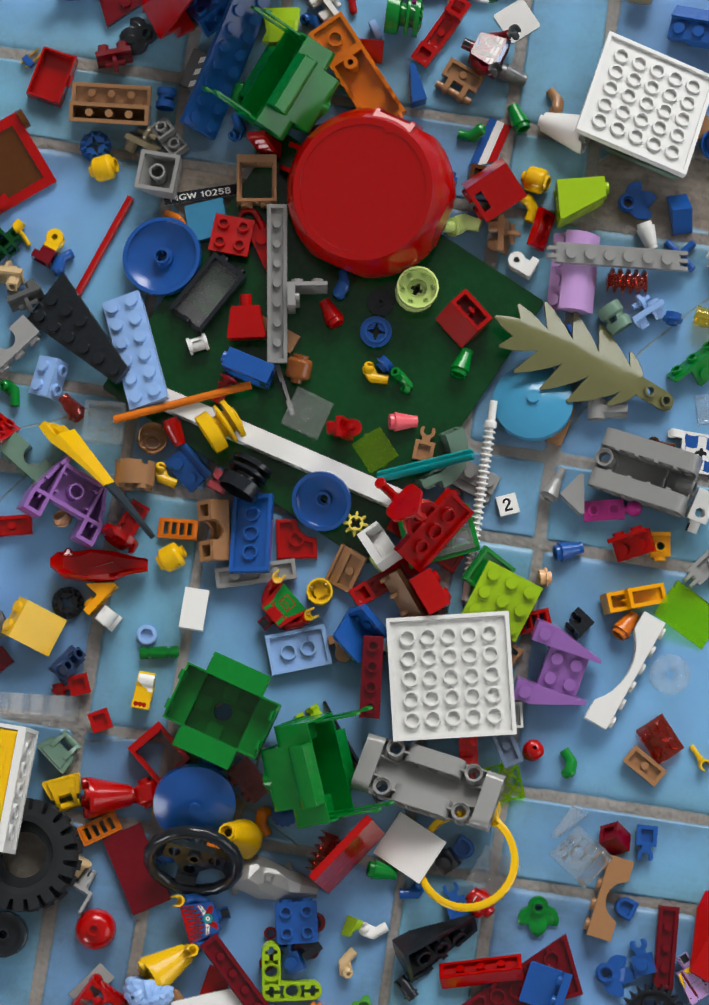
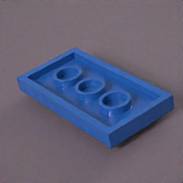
M273 493L259 494L255 503L252 504L233 496L229 558L230 574L270 573L274 513Z

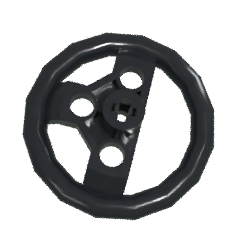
M184 825L167 828L155 834L144 848L143 863L149 875L164 888L181 895L192 893L202 896L218 895L232 888L243 875L244 859L238 846L225 835L206 827ZM207 842L214 844L219 848L207 846ZM161 855L171 857L178 864L175 878L170 877L159 867L156 861ZM213 868L221 870L225 875L224 878L216 882L195 884L200 871Z

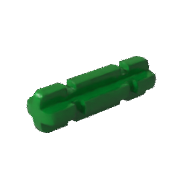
M159 646L151 647V649L141 647L139 649L140 659H148V657H151V659L168 658V656L171 658L179 657L178 646H170V648Z

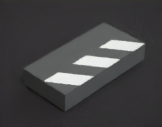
M195 48L193 49L180 79V86L193 90L207 53Z

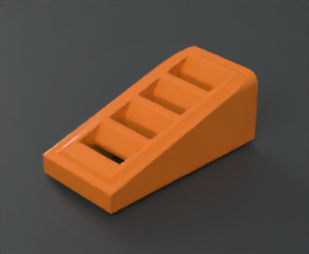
M159 517L157 538L197 542L200 522L191 519ZM165 523H169L167 534H163ZM173 523L176 524L175 534H172ZM181 524H184L183 535H179ZM188 525H192L191 535H187Z
M115 811L77 828L84 847L123 829ZM111 817L115 826L114 829H111L107 818ZM101 821L104 822L108 832L104 833L100 825ZM93 825H96L100 834L99 836H96L92 827ZM88 828L92 839H88L84 829Z

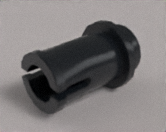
M402 975L394 982L404 994L405 1000L407 999L410 1002L419 995L418 989H414L405 975Z

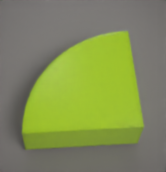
M347 915L340 935L351 937L356 930H360L364 921Z

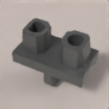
M34 279L25 283L26 289L20 292L19 290H7L8 297L6 299L12 312L23 311L28 308L29 312L33 313L32 306L39 304V301L45 296L40 284H37Z

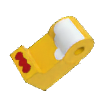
M139 671L131 703L132 708L151 710L156 673Z

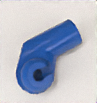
M304 13L300 16V22L313 29L322 24L320 18L316 15Z
M344 269L338 272L339 281L333 289V295L338 300L344 299L345 294L350 288L348 271Z
M415 881L410 889H400V899H418L425 890L420 883L418 884Z

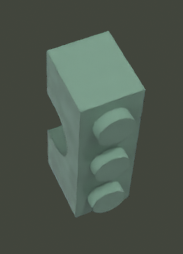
M14 432L1 446L0 451L3 453L1 457L8 464L13 462L17 466L15 470L23 477L28 475L32 479L30 483L34 484L53 464L46 458L35 466L27 464L26 456L32 449V446L17 432Z

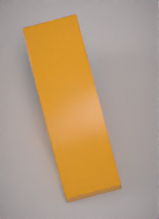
M664 582L600 595L604 615L668 602Z

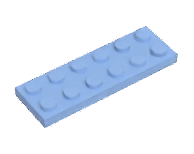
M136 290L102 303L113 346L130 369L122 379L130 411L168 400L169 395L141 291Z

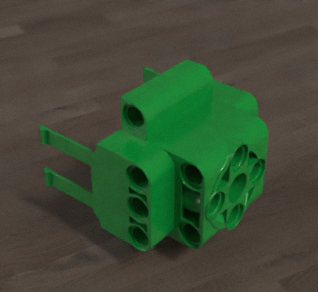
M251 6L252 10L284 32L276 46L267 45L238 93L243 98L240 105L218 90L214 89L212 91L206 86H202V89L235 109L234 112L252 124L257 130H265L276 139L284 141L291 128L309 134L316 122L328 111L332 96L340 84L336 78L326 72L336 54L310 36L295 31L274 16L271 10L262 9L263 12H261L259 7Z
M214 652L206 670L188 662L185 669H181L177 677L179 679L171 698H168L164 705L166 709L162 717L180 725L172 745L226 770L230 769L237 752L257 760L282 707L281 704L263 697L271 677L218 652ZM220 703H227L232 708V715L228 720L221 721L215 716V708Z
M365 706L362 709L338 714L328 712L312 716H302L274 726L277 744L260 751L264 765L263 784L271 795L274 812L293 809L297 829H303L314 825L330 823L346 816L369 812L375 814L382 810V807L378 806L385 805V807H388L395 803L392 800L358 807L353 806L350 793L353 788L350 785L355 770L345 728L335 729L334 720L357 716L360 712L373 709L372 706Z

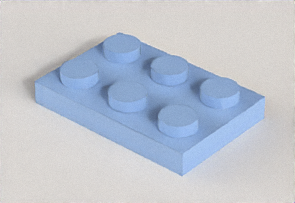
M325 624L265 636L272 676L332 664Z

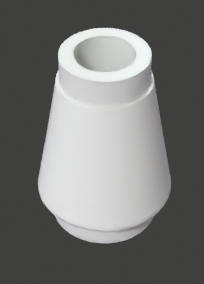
M651 220L637 224L636 232L644 247L650 249L657 248L655 224H652Z

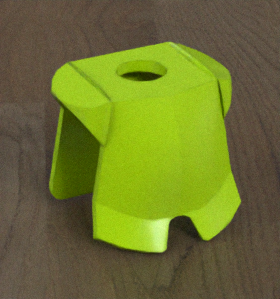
M299 7L264 8L271 10L274 16L295 31H298L300 21ZM263 17L266 33L261 43L265 46H276L284 32Z

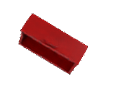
M44 46L26 91L27 96L61 108L68 88L71 87L74 80L73 75L78 65L77 56Z

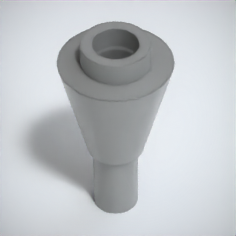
M559 467L555 476L540 491L544 501L548 503L558 501L561 480L566 472L565 468Z

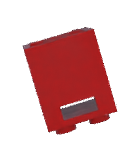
M502 158L462 183L464 189L461 192L469 203L473 202L475 204L472 208L479 219L482 220L484 218L486 222H489L527 196ZM480 191L491 206L485 211L474 196Z

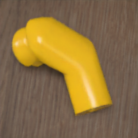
M527 194L525 198L520 200V203L527 208L524 221L533 224L538 206L534 197Z
M365 362L362 371L367 380L371 383L387 385L388 375L379 374L372 362Z
M157 462L155 466L157 481L163 485L176 488L178 479L168 475L165 463Z

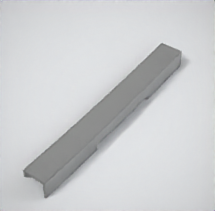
M275 365L280 383L282 382L287 399L286 404L289 414L294 416L295 413L280 365Z

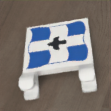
M675 428L668 430V438L681 439L680 449L701 456L703 463L699 474L709 475V435Z

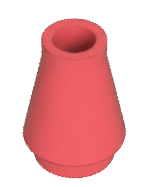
M398 412L388 415L389 430L396 432L418 427V416Z

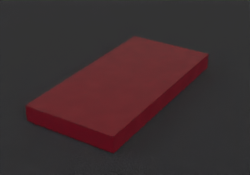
M141 823L102 839L133 916L172 899L170 898L169 890L161 886L149 875L143 863L144 848L148 844V839Z

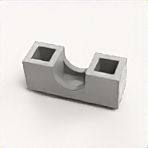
M24 315L9 327V330L15 336L13 346L8 349L0 348V374L2 375L10 370V365L15 360L19 361L25 356V351L30 346H36L41 340L40 337L42 335L40 331Z

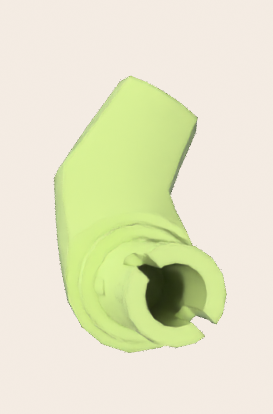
M460 214L447 220L442 233L444 232L448 236L454 237L465 231L480 232L483 220L468 214Z

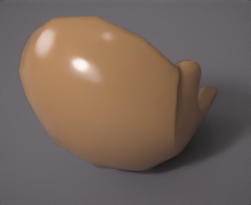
M149 422L139 429L137 442L142 451L155 455L162 452L166 447L167 434L161 424Z

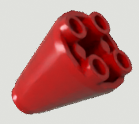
M93 777L81 778V787L84 790V795H81L80 802L81 807H83L84 818H94L137 803L133 791L134 787H131V785Z

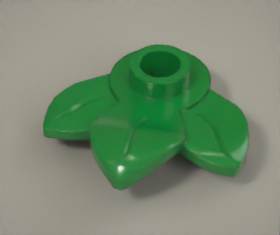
M534 896L529 900L528 906L520 910L518 924H528L531 932L536 937H539L545 932L547 925L558 926L559 917L556 909L548 906V902L544 897ZM541 904L542 907L541 909L537 910L535 909V905Z

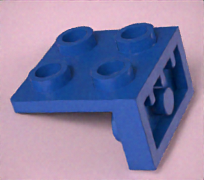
M193 0L187 7L186 12L197 21L203 34L209 37L217 31L229 0Z
M531 961L519 1001L530 1005H563L573 975Z

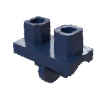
M71 645L48 669L57 675L61 683H64L86 660L84 658L86 654L80 647L75 648Z

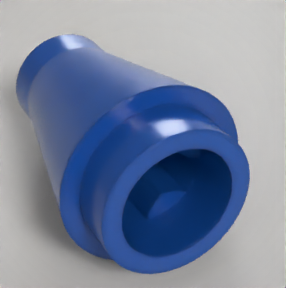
M581 541L557 542L552 547L553 556L556 561L560 560L563 562L584 553L583 544Z

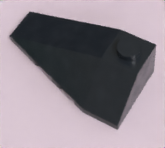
M473 914L409 930L394 938L392 943L395 955L410 983L434 969L432 965L441 958L442 960L447 958V952L454 946L459 947L477 932L476 919Z

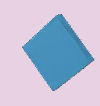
M223 197L184 206L187 226L196 234L200 243L210 241L216 213L226 215Z

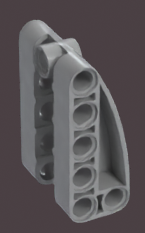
M607 427L600 450L595 455L596 461L587 485L628 501H637L642 506L684 518L690 498H693L697 488V478L703 459L695 453ZM604 455H610V460L607 463L601 462V458Z

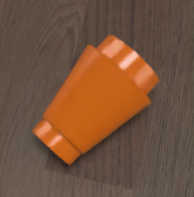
M630 610L613 625L612 634L621 641L629 638L639 619L638 614Z

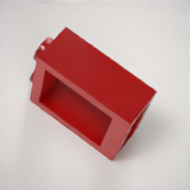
M159 721L128 747V750L157 784L161 778L138 751L160 732L163 733L171 744L173 743L174 738ZM174 746L183 759L172 769L184 764H190L191 758L183 749Z

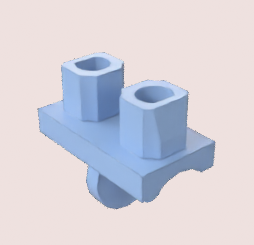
M638 294L635 296L636 302L631 305L635 311L630 313L629 317L638 329L642 330L650 325L646 318L648 314L651 313L655 320L666 315L662 306L665 303L663 299L656 297L651 300L649 295L642 297Z

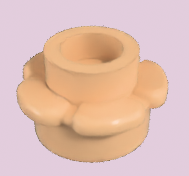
M63 510L57 511L53 515L54 525L57 527L68 526L71 522V515Z
M546 567L544 570H538V585L548 587V584L552 583V573Z

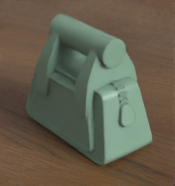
M64 730L57 738L52 736L37 744V749L62 775L71 767L75 752L82 748L67 730ZM65 740L72 749L68 751L61 742Z

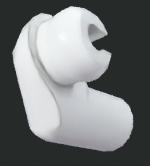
M363 922L362 927L358 931L362 936L374 940L390 930L385 922L376 927Z

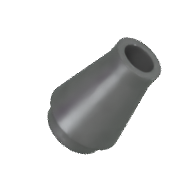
M510 64L501 65L503 71L498 72L499 76L497 79L505 83L525 85L528 77L527 74L522 73Z

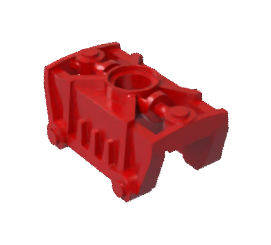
M95 973L90 977L88 983L72 1002V1005H87L81 1000L84 999L86 1001H93L92 1005H104L105 1003L129 1005L124 995L103 981L99 973ZM91 985L101 991L102 998L93 996L92 991L89 989Z

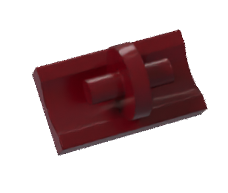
M125 40L118 41L116 43L117 48L109 49L106 44L98 45V51L95 52L99 69L114 67L115 73L119 72L118 66L132 63L133 57L130 45L128 46Z

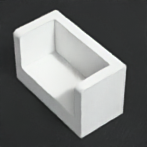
M377 521L357 534L382 572L402 559V556L394 550V544Z
M185 587L179 621L180 629L204 632V622L210 596L209 590Z

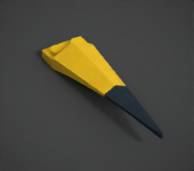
M43 421L38 426L52 444L80 464L119 501L150 539L155 537L154 533L75 429L69 430L64 425Z

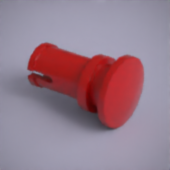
M221 373L220 375L223 378L221 381H218L217 389L232 386L233 383L238 384V382L231 376ZM227 395L213 398L210 400L219 404V402L225 399Z

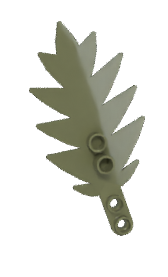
M544 302L546 327L532 312L521 304L517 305L520 318L494 316L501 327L512 336L499 344L500 348L512 351H536L514 369V373L532 372L560 365L543 383L540 390L560 387L586 378L566 399L567 403L588 401L617 393L607 403V406L623 403L636 395L661 411H668L672 408V395L643 377L642 368L633 352H629L628 363L618 344L602 324L599 325L597 349L591 334L577 312H573L571 338L567 328L548 302Z

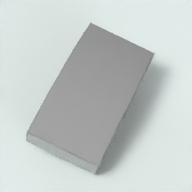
M165 116L151 126L153 127L152 134L157 136L158 142L167 153L183 155L190 149Z
M99 963L68 995L74 1000L95 973H99L103 981L108 984L114 977ZM93 985L89 988L94 997L101 992ZM81 999L87 1005L91 1002V1000L86 1001L84 999Z

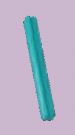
M470 448L380 470L377 472V478L382 477L389 481L475 459L474 451Z

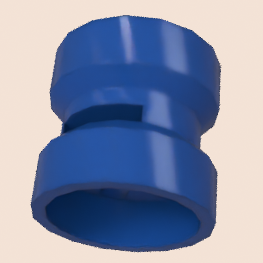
M167 86L158 87V100L156 101L155 108L161 111H174V98L176 97L177 90Z

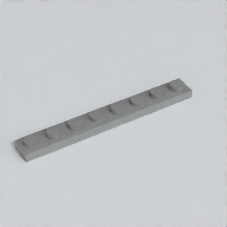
M267 204V362L271 364H287V204Z

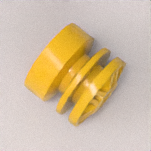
M224 399L219 402L223 411H220L214 405L212 407L215 416L212 417L208 412L204 411L194 418L203 435L217 454L228 447L226 437L229 436L234 442L238 441L234 433L235 431L242 438L246 436L240 417Z

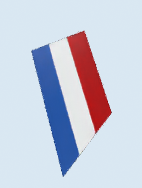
M490 117L485 127L486 133L480 139L470 164L482 165L497 161L512 126Z

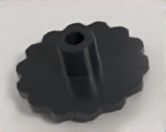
M383 289L380 291L375 290L367 298L368 310L372 312V315L377 316L390 314L394 308L393 296Z

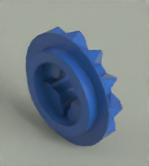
M91 131L88 134H84L80 141V151L89 161H92L94 157L110 154L111 141L101 131ZM93 139L97 141V144H101L98 146V153H96L94 148H90L93 145Z
M380 316L367 318L360 327L361 339L366 345L373 348L383 347L389 342L392 335L390 323ZM376 324H378V330L382 334H378L376 340H374L373 333L368 331L374 330Z

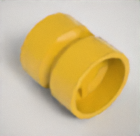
M316 578L307 586V598L312 605L322 607L330 603L333 597V589L328 580Z

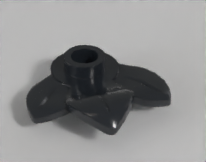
M133 17L130 18L131 27L123 29L119 38L130 44L132 56H136L146 51L148 44L156 40L157 33L153 26L147 24L143 18ZM149 31V35L145 37L144 34Z

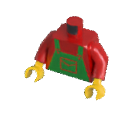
M277 569L265 586L261 598V608L266 614L257 622L264 630H267L272 624H275L279 630L282 628L286 631L300 629L310 621L317 619L319 614L314 617L311 615V610L315 609L314 607L305 609L282 582L286 578V574L280 578L277 574L280 569Z

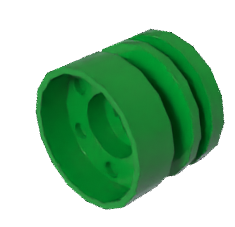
M388 0L384 33L396 35L399 26L403 27L404 36H407L408 28H413L412 37L417 38L423 19L424 7L422 0H417L416 4H412V0H407V3H403V0Z

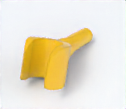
M17 219L12 224V227L28 247L31 243L22 231L26 225L20 219Z
M692 744L689 748L698 760L697 766L700 770L705 771L702 764L706 761L709 765V760L703 758Z

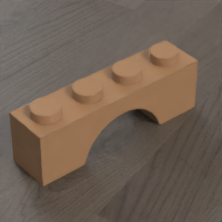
M609 854L607 858L604 857L601 864V869L604 871L602 877H598L595 889L598 891L596 897L591 898L589 909L592 911L590 917L585 918L583 929L586 930L585 934L611 942L616 921L608 914L606 897L615 885L629 882L634 862Z

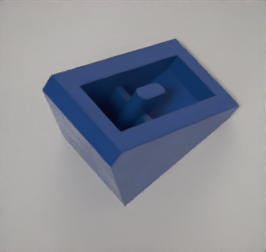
M687 194L667 196L672 236L692 233V206Z

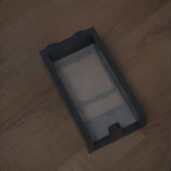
M214 252L169 307L173 314L200 335L205 332L243 283L247 281L244 275L245 271L237 265L235 267L229 263L230 260L222 253L218 255Z

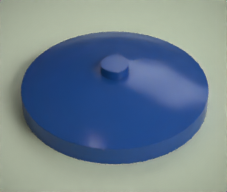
M170 217L153 218L140 224L128 237L123 250V266L127 277L139 290L153 296H169L182 291L197 274L202 261V249L196 234L182 221Z
M199 763L184 764L170 770L157 784L153 797L154 814L164 830L170 827L191 825L206 827L218 832L221 825L232 821L236 809L235 791L229 779L218 769Z

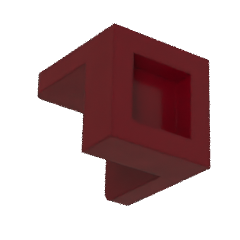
M618 821L600 826L599 844L610 855L614 856L630 851L631 834Z

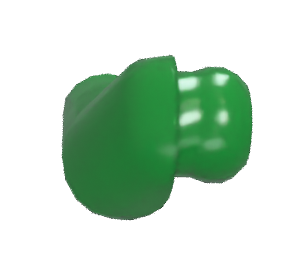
M479 123L470 131L459 129L457 139L476 142L485 135V126Z

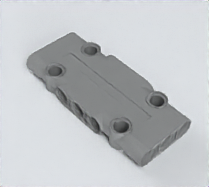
M369 733L350 787L374 795L380 800H394V805L442 821L452 820L457 825H467L488 832L505 786L506 776L484 770L477 764L468 765L461 758L417 744L409 746L402 741L393 742V740ZM394 748L401 749L399 754L391 753ZM476 772L479 774V777L471 779L469 775ZM381 785L388 786V789L384 792L377 790ZM459 810L466 812L464 817H457L455 814Z

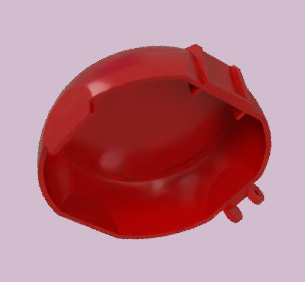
M378 106L376 110L371 108L349 110L328 119L312 131L301 146L289 142L288 146L298 151L290 168L282 164L279 165V168L289 173L287 180L288 211L293 227L308 251L330 264L363 278H382L401 273L428 256L433 247L437 245L455 200L453 170L449 158L437 138L422 131L423 127L419 124L397 117Z

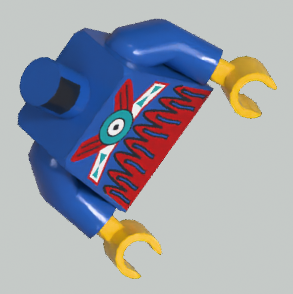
M195 893L177 894L170 897L177 899V904L171 906L180 907L190 945L185 946L184 950L187 948L191 949L192 954L187 958H192L203 951L199 946L215 933L219 936V931L221 930L220 921L231 918L228 906L216 909L214 901L210 902L208 897Z

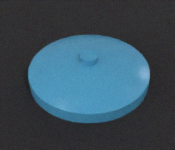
M547 368L523 373H514L511 370L498 382L493 395V400L498 401L496 420L508 434L525 441H541L558 434L567 425L573 411V402H566V399L572 394L569 384L540 390L543 383L555 371L554 369Z

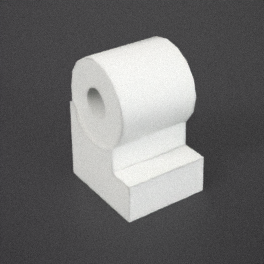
M516 251L509 255L508 267L512 272L529 281L540 260L532 256L531 260H528L521 252Z
M106 605L95 617L99 623L111 632L114 631L123 619Z

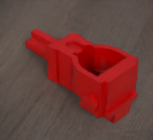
M480 737L458 738L459 758L466 761L468 765H478L477 738ZM471 773L469 778L476 779V773Z

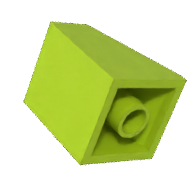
M605 176L557 179L554 187L557 228H562L603 205L604 200L607 199V194H609V182H605Z

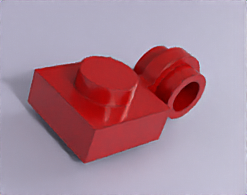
M87 672L70 676L67 679L68 685L64 686V683L61 682L52 684L51 689L54 697L66 694L67 689L70 690L71 697L91 692Z

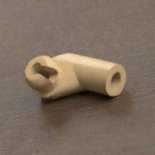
M352 947L338 960L339 973L345 979L353 976L351 961L358 955Z

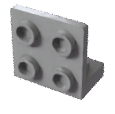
M295 278L291 279V282H287L288 314H296V308H300V294H327L328 281H324L322 278H314L311 281Z

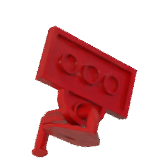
M380 477L375 481V487L392 500L386 510L387 516L394 522L402 521L403 528L407 533L394 547V550L419 573L426 569L475 513L448 487L435 502H432L429 499H422L423 491L414 484L407 485L398 494L386 483L384 478Z

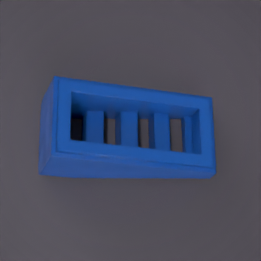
M412 62L409 66L411 107L415 108L426 104L427 97L417 67Z

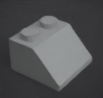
M141 149L134 188L156 197L176 200L183 167L181 155Z

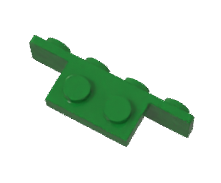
M709 341L704 343L697 352L690 354L680 365L674 366L671 372L666 375L668 379L677 383L687 374L691 373L699 386L708 382Z

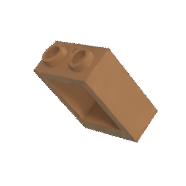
M237 154V206H241L243 209L253 208V206H261V208L267 209V204H277V154ZM243 168H272V198H242Z

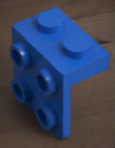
M366 604L348 609L333 634V639L355 664L362 661L363 635L387 638L386 627Z
M301 898L299 902H292V899H281L279 903H275L276 934L279 945L318 942L317 901H312V898Z

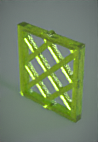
M502 763L484 768L490 771L492 768L498 767L500 769L498 774L502 770L508 774L505 784L512 789L508 795L502 792V795L506 798L499 800L500 802H509L525 797L518 764L514 765L510 772L504 769ZM515 768L517 770L518 777L512 774ZM510 776L517 780L513 786L507 783ZM518 782L520 783L521 791L515 788ZM513 790L520 794L518 797H510Z

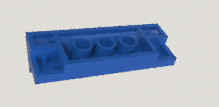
M677 5L671 15L672 19L667 38L669 40L687 42V46L709 49V10Z

